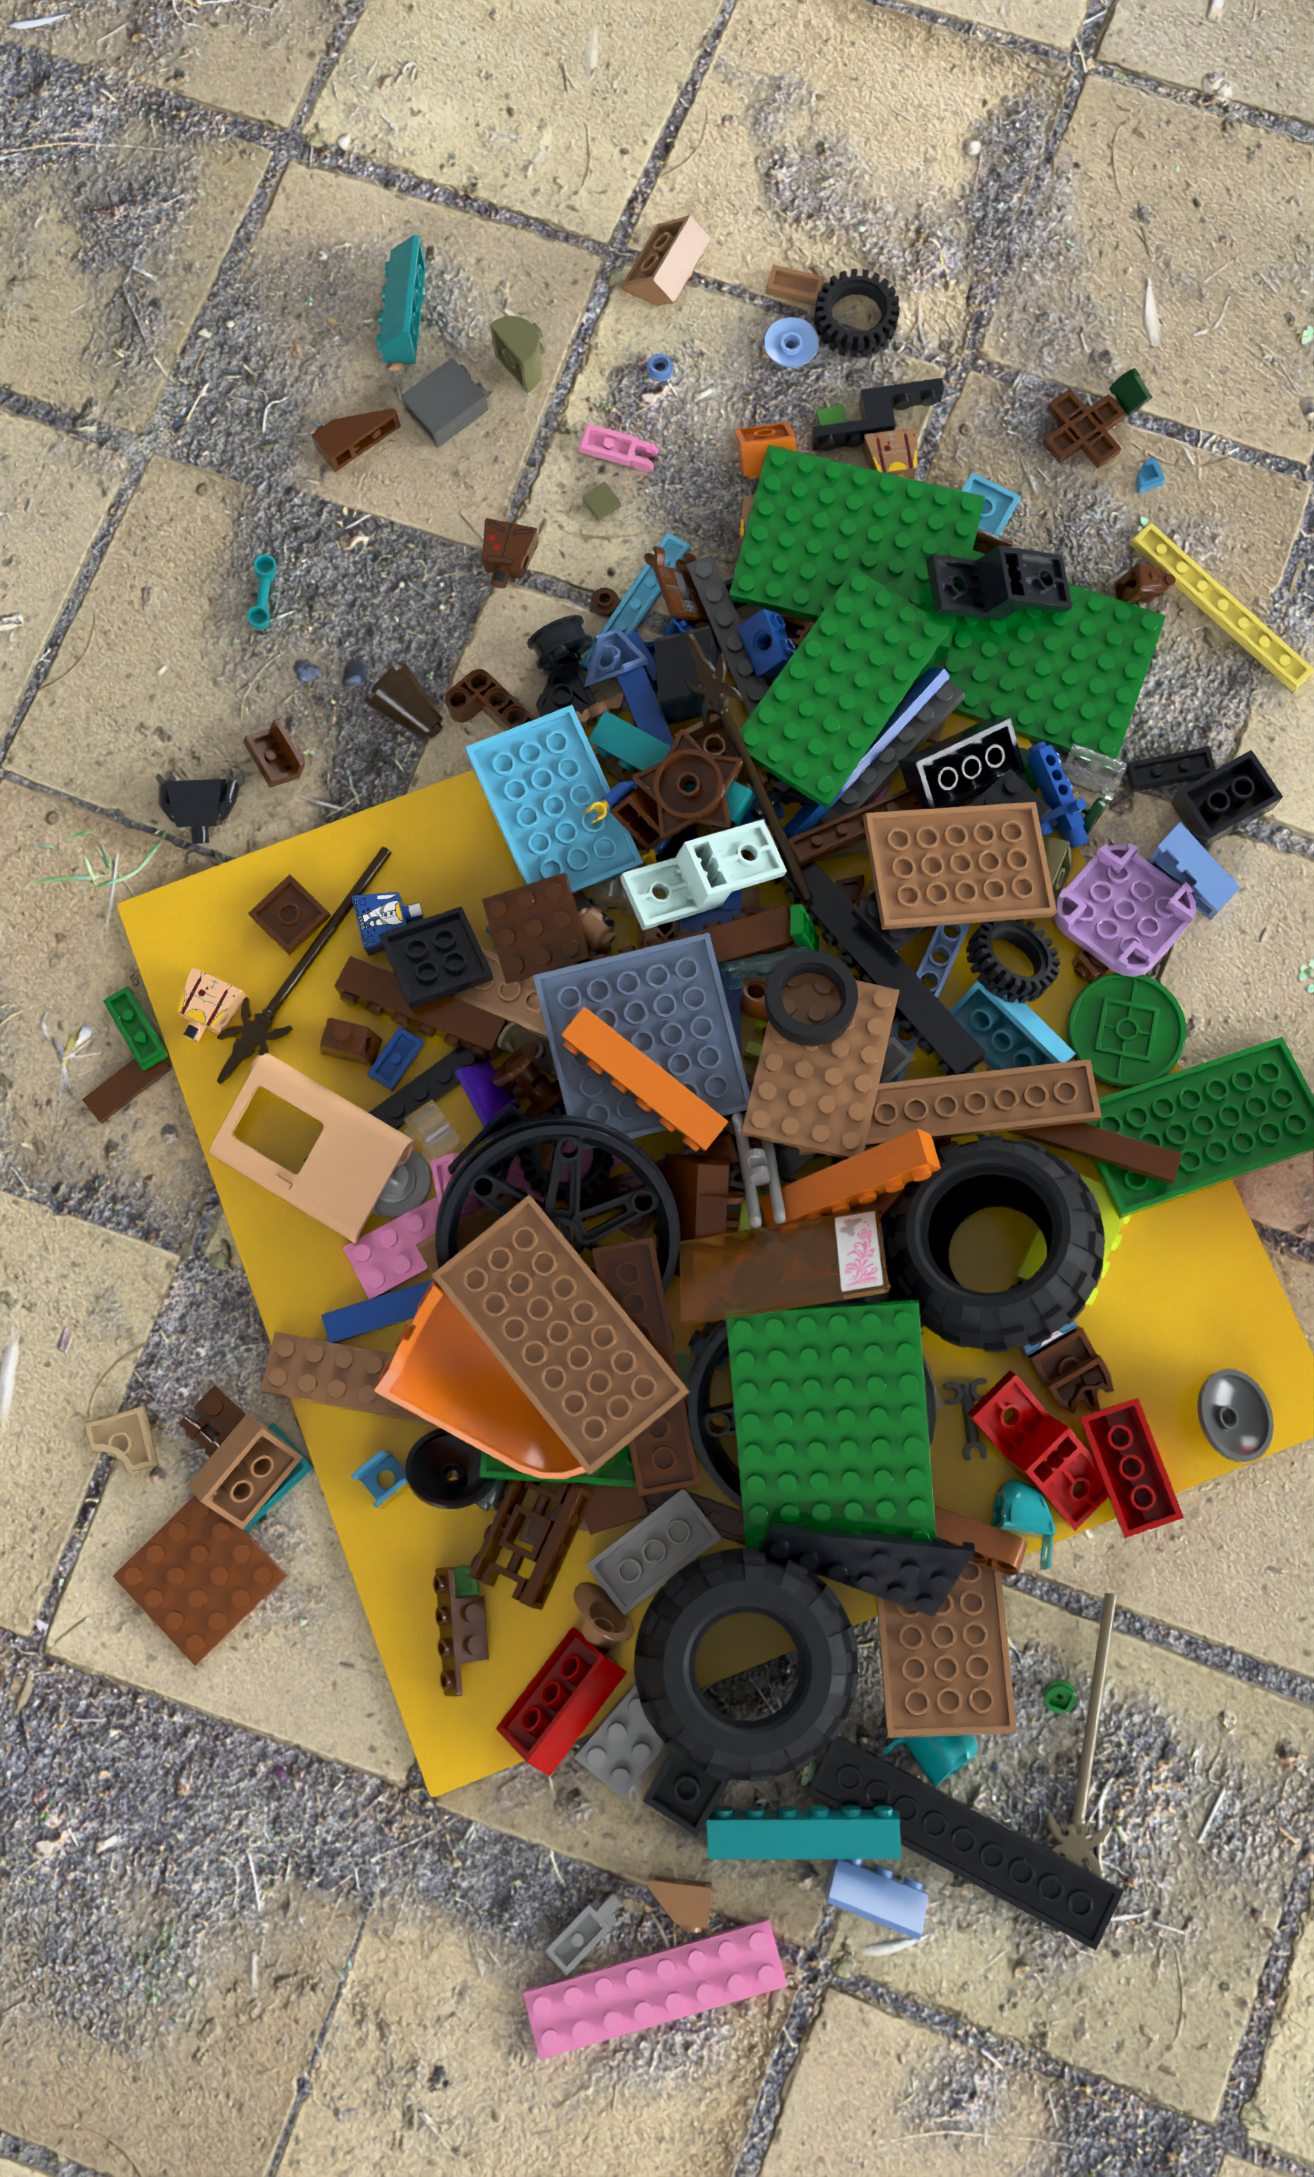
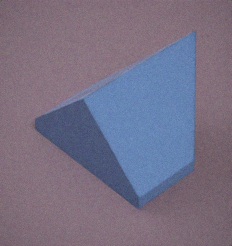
M619 628L594 636V644L584 687L648 664V659Z

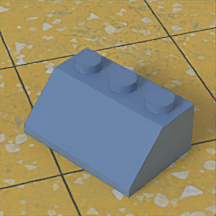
M863 1859L833 1860L823 1889L827 1903L920 1940L929 1898L926 1890L922 1888V1882L905 1876L904 1881L893 1877V1871L884 1866L875 1864L874 1868L863 1865Z

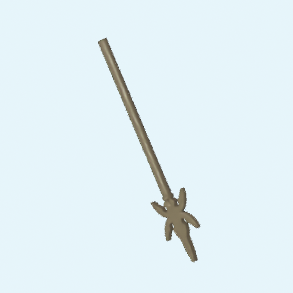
M1105 1593L1073 1816L1071 1817V1823L1065 1826L1068 1830L1067 1835L1061 1834V1827L1056 1823L1052 1814L1047 1812L1049 1829L1060 1843L1050 1849L1058 1854L1063 1853L1065 1858L1084 1867V1864L1081 1863V1860L1087 1858L1088 1866L1095 1874L1102 1878L1100 1863L1089 1849L1098 1846L1105 1839L1110 1825L1106 1823L1100 1830L1092 1833L1090 1840L1085 1839V1835L1089 1832L1084 1825L1086 1824L1085 1816L1117 1595Z

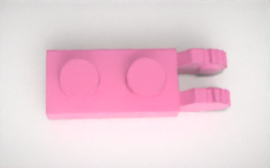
M589 423L579 445L580 453L629 467L633 466L635 469L644 472L652 471L654 464L647 458L635 455L636 451L649 457H656L659 452V448L655 444L639 440L635 436Z

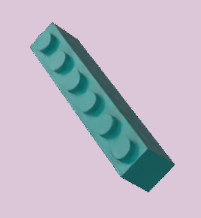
M605 710L588 739L590 743L596 746L594 752L608 760L611 755L620 759L617 764L630 772H633L635 768L643 771L662 762L671 748L670 745ZM733 781L726 796L730 820L740 825L755 798V794L749 788ZM687 785L686 792L693 791L696 785Z
M854 1805L844 1806L841 1810H828L826 1806H812L809 1810H797L794 1806H781L777 1810H765L762 1806H749L746 1810H733L730 1806H718L714 1808L707 1819L708 1859H901L899 1810H893L891 1806L887 1805L875 1806L873 1810H861L859 1806Z

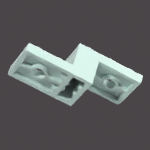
M763 819L684 842L676 858L624 872L620 880L642 930H646L722 907L731 892L782 877L787 870ZM741 850L750 851L754 855V860L748 861L744 859L741 855ZM652 889H662L666 894V898L657 899L653 895Z

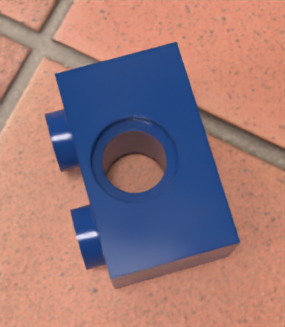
M762 609L737 626V629L757 677L773 680L778 677L796 651V648L785 632L783 618L778 613Z

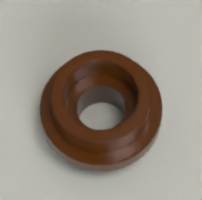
M600 588L593 593L591 605L595 612L606 616L615 611L619 605V598L614 590ZM602 598L610 599L607 603H602L600 601V599Z

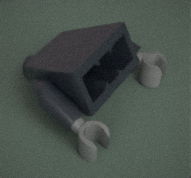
M228 769L227 783L226 779L177 781L171 771H169V778L164 781L161 774H157L156 780L160 785L159 806L169 820L174 822L177 827H191L192 844L209 843L208 826L222 825V822L228 818L237 801L240 787L245 783L244 771L241 770L240 776L233 778L232 769Z

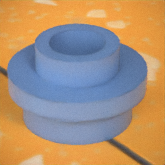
M664 354L652 356L647 363V374L654 381H666L673 374V362ZM657 368H663L664 370L658 371V370H656V369H657Z

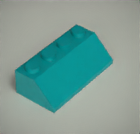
M413 235L393 248L390 252V261L385 262L387 285L382 286V301L385 304L384 309H380L379 324L382 326L381 333H377L376 347L378 351H381L384 362L416 364L426 265L419 235Z

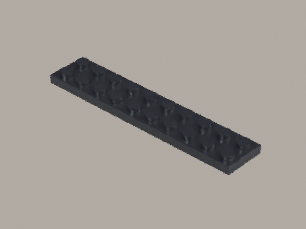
M837 1735L834 1741L832 1740L829 1743L807 1788L808 1794L837 1810H841L842 1807L849 1805L859 1806L861 1810H873L875 1806L880 1805L891 1806L893 1810H899L901 1845L1095 1951L1124 1892L1121 1887L840 1735Z

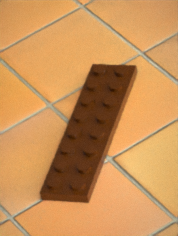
M653 1237L592 1249L597 1278L680 1379ZM683 1397L629 1442L639 1496L701 1485Z

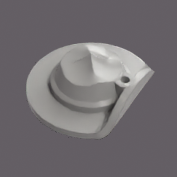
M413 1150L409 1159L402 1166H397L372 1210L375 1215L391 1218L400 1217L422 1205L427 1198L431 1186L430 1170L424 1158L417 1151Z

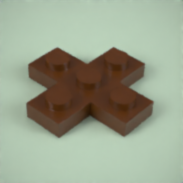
M1069 389L1048 404L1047 410L1061 427L1046 436L1042 444L1059 464L1080 449L1097 469L1120 454L1122 448L1107 431L1124 420L1126 413L1110 394L1087 408L1076 394Z

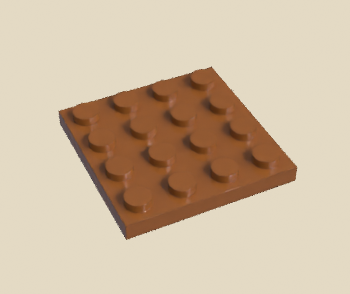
M196 1496L187 1502L113 1575L115 1580L194 1666L199 1665L288 1576L248 1532H245L201 1503Z

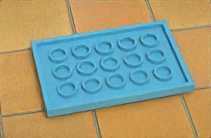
M572 705L465 747V753L525 885L561 873H567L572 893L575 894L642 866L643 861L630 832L610 813L611 808L608 807L606 816L595 823H592L598 816L595 809L585 814V809L595 802L603 801L602 797L610 791V788Z

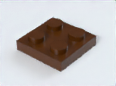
M290 874L248 913L289 956L331 917L330 913Z

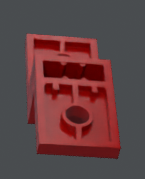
M1009 1371L967 1413L1013 1470L1034 1485L1073 1530L1076 1531L1108 1498L1094 1457L1068 1426L1048 1414L1020 1378L1012 1371ZM1013 1407L1011 1418L1003 1421L1004 1412L1008 1408ZM1081 1481L1082 1486L1080 1490L1072 1493L1074 1484Z

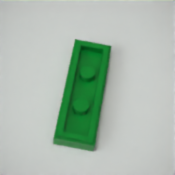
M801 904L791 905L790 934L801 952L819 951L820 936Z
M129 986L103 1000L143 1071L169 1056Z

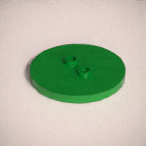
M1112 973L1094 980L1076 997L1068 1014L1066 1035L1069 1047L1076 1053L1073 1056L1075 1060H1091L1095 1080L1108 1086L1128 1089L1161 1078L1175 1066L1185 1046L1186 1022L1176 998L1158 981L1145 975L1131 977Z

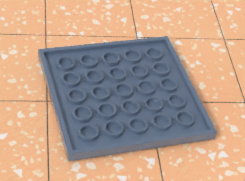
M709 933L533 975L567 1115L585 1117L602 1122L619 1130L631 1139L667 1130L658 1122L661 1118L652 1110L649 1113L643 1111L634 1103L637 1099L629 1091L622 1094L610 1084L613 1079L604 1071L601 1075L597 1074L586 1065L589 1059L580 1052L575 1056L562 1046L565 1040L561 1038V1034L583 1007L590 1010L721 1116L747 1111L750 1092ZM582 1142V1151L597 1148Z

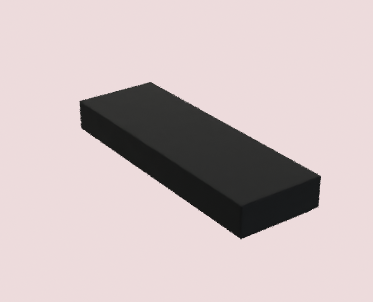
M1210 746L1128 762L1125 765L1131 792L1200 779L1216 770Z

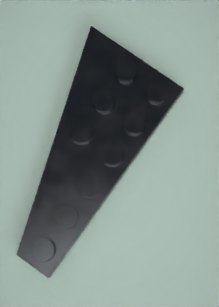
M771 1522L759 1544V1551L766 1552V1556L785 1563L789 1558L799 1562L800 1566L808 1569L809 1572L934 1617L974 1554L975 1544L963 1542L962 1546L945 1544L943 1539H933L932 1543L914 1541L911 1536L861 1531V1535L843 1534V1529L831 1528V1532L813 1531L810 1526Z

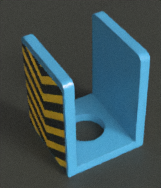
M380 1450L350 1476L353 1480L361 1481L377 1500L373 1503L375 1508H385L409 1487L406 1471L390 1451ZM385 1470L391 1471L395 1477L393 1486L388 1489L381 1488L377 1482L378 1475Z

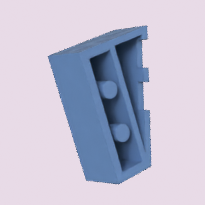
M1181 822L1165 837L1148 859L1149 863L1179 885L1183 886L1187 882L1194 889L1192 894L1196 902V909L1210 920L1215 917L1241 888L1236 883V880L1219 865Z

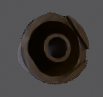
M400 661L399 665L401 668L398 670L394 667L390 668L372 687L371 691L374 695L371 699L366 696L365 703L422 739L427 737L433 739L443 729L441 725L443 718L409 666L404 661Z

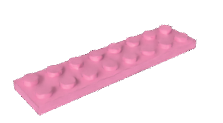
M766 1918L524 1990L523 1996L539 2060L780 1989L786 1987L787 1982L770 1920Z

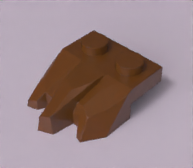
M1080 1326L1027 1356L1045 1389L1059 1407L1072 1414L1077 1410V1402L1080 1400L1089 1411L1100 1410L1097 1397L1098 1390L1102 1389L1106 1393L1114 1391L1108 1368L1102 1357L1096 1354L1085 1331Z

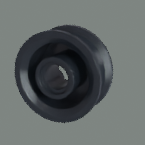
M570 615L557 619L540 628L528 639L527 646L535 651L538 657L536 665L544 673L550 672L563 663L567 664L574 660L579 662L582 659L580 655L593 646L594 640L592 636L586 635L582 627L584 623L582 616Z

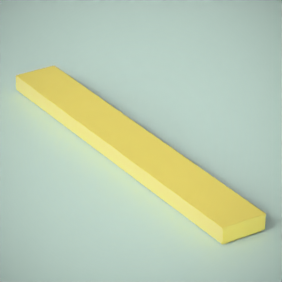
M1151 522L1131 540L1130 545L1154 567L1174 575L1176 579L1174 585L1292 692L1298 689L1314 673V669Z

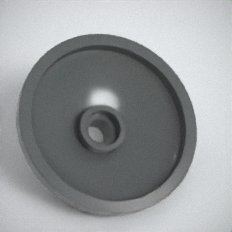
M1225 1369L1211 1374L1204 1381L1198 1396V1417L1205 1437L1218 1453L1231 1461L1248 1462L1261 1457L1271 1443L1274 1428L1271 1407L1265 1393L1250 1376L1241 1371Z

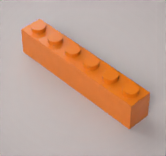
M586 1007L580 1010L561 1034V1038L565 1040L562 1046L575 1056L579 1052L589 1059L586 1063L588 1067L599 1075L604 1071L613 1079L610 1082L613 1087L622 1094L629 1091L637 1098L634 1103L646 1113H649L651 1110L661 1117L658 1122L671 1133L676 1129L685 1137L682 1141L695 1152L699 1148L706 1151L729 1122Z
M917 1128L781 1187L786 1213L784 1224L778 1225L774 1222L770 1193L759 1197L767 1230L781 1235V1237L793 1236L802 1227L819 1225L824 1222V1218L831 1215L845 1214L851 1210L850 1207L859 1203H871L880 1194L900 1191L906 1183L926 1180L932 1176V1172L940 1170L941 1166L931 1134Z

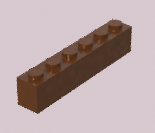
M349 956L334 985L341 995L340 999L347 1004L356 1006L359 1003L366 1006L365 1009L374 1015L382 1016V1014L392 1017L391 1020L401 1026L407 1027L408 1024L415 1026L425 1036L433 1038L434 1035L444 1038L443 1041L454 1048H459L460 1045L470 1049L471 1054L481 1059H486L488 1056L496 1060L501 1050L497 1042L501 1031L508 1024L505 1018L450 996L409 1009L394 973Z

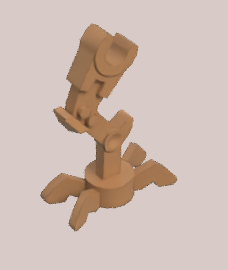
M620 692L615 695L614 700L608 699L598 702L585 709L582 714L577 711L576 715L582 728L585 730L590 721L598 723L604 710L620 715L623 708L624 694ZM598 753L595 754L598 763H601L607 769L609 775L619 782L630 781V779L623 775L627 770L617 764L620 759L611 755L608 760ZM635 768L632 773L636 774L638 769Z

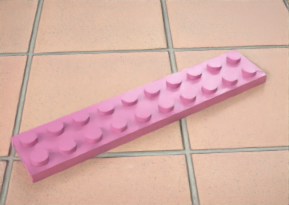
M568 1140L562 1152H573L575 1150L574 1141ZM592 1149L582 1151L581 1178L588 1173L592 1166ZM516 1155L508 1169L509 1183L517 1188L524 1186L530 1196L544 1203V1197L541 1196V1193L534 1191L531 1188L530 1182H526L523 1176L525 1174L523 1169L520 1170L519 1166L520 1157ZM612 1155L614 1163L610 1171L625 1163ZM562 1165L559 1181L570 1182V1165ZM499 1193L497 1199L505 1196V1194ZM437 1197L359 1238L357 1244L352 1242L342 1247L369 1300L384 1295L429 1270L416 1244L436 1233V1220L439 1208ZM479 1200L480 1208L485 1207L486 1205Z

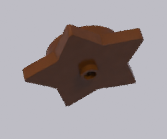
M680 729L666 758L662 762L632 776L634 782L657 803L661 838L666 840L694 824L725 830L731 829L732 825L726 793L740 771L743 760L738 757L706 754L684 729ZM687 785H696L693 791L686 792Z

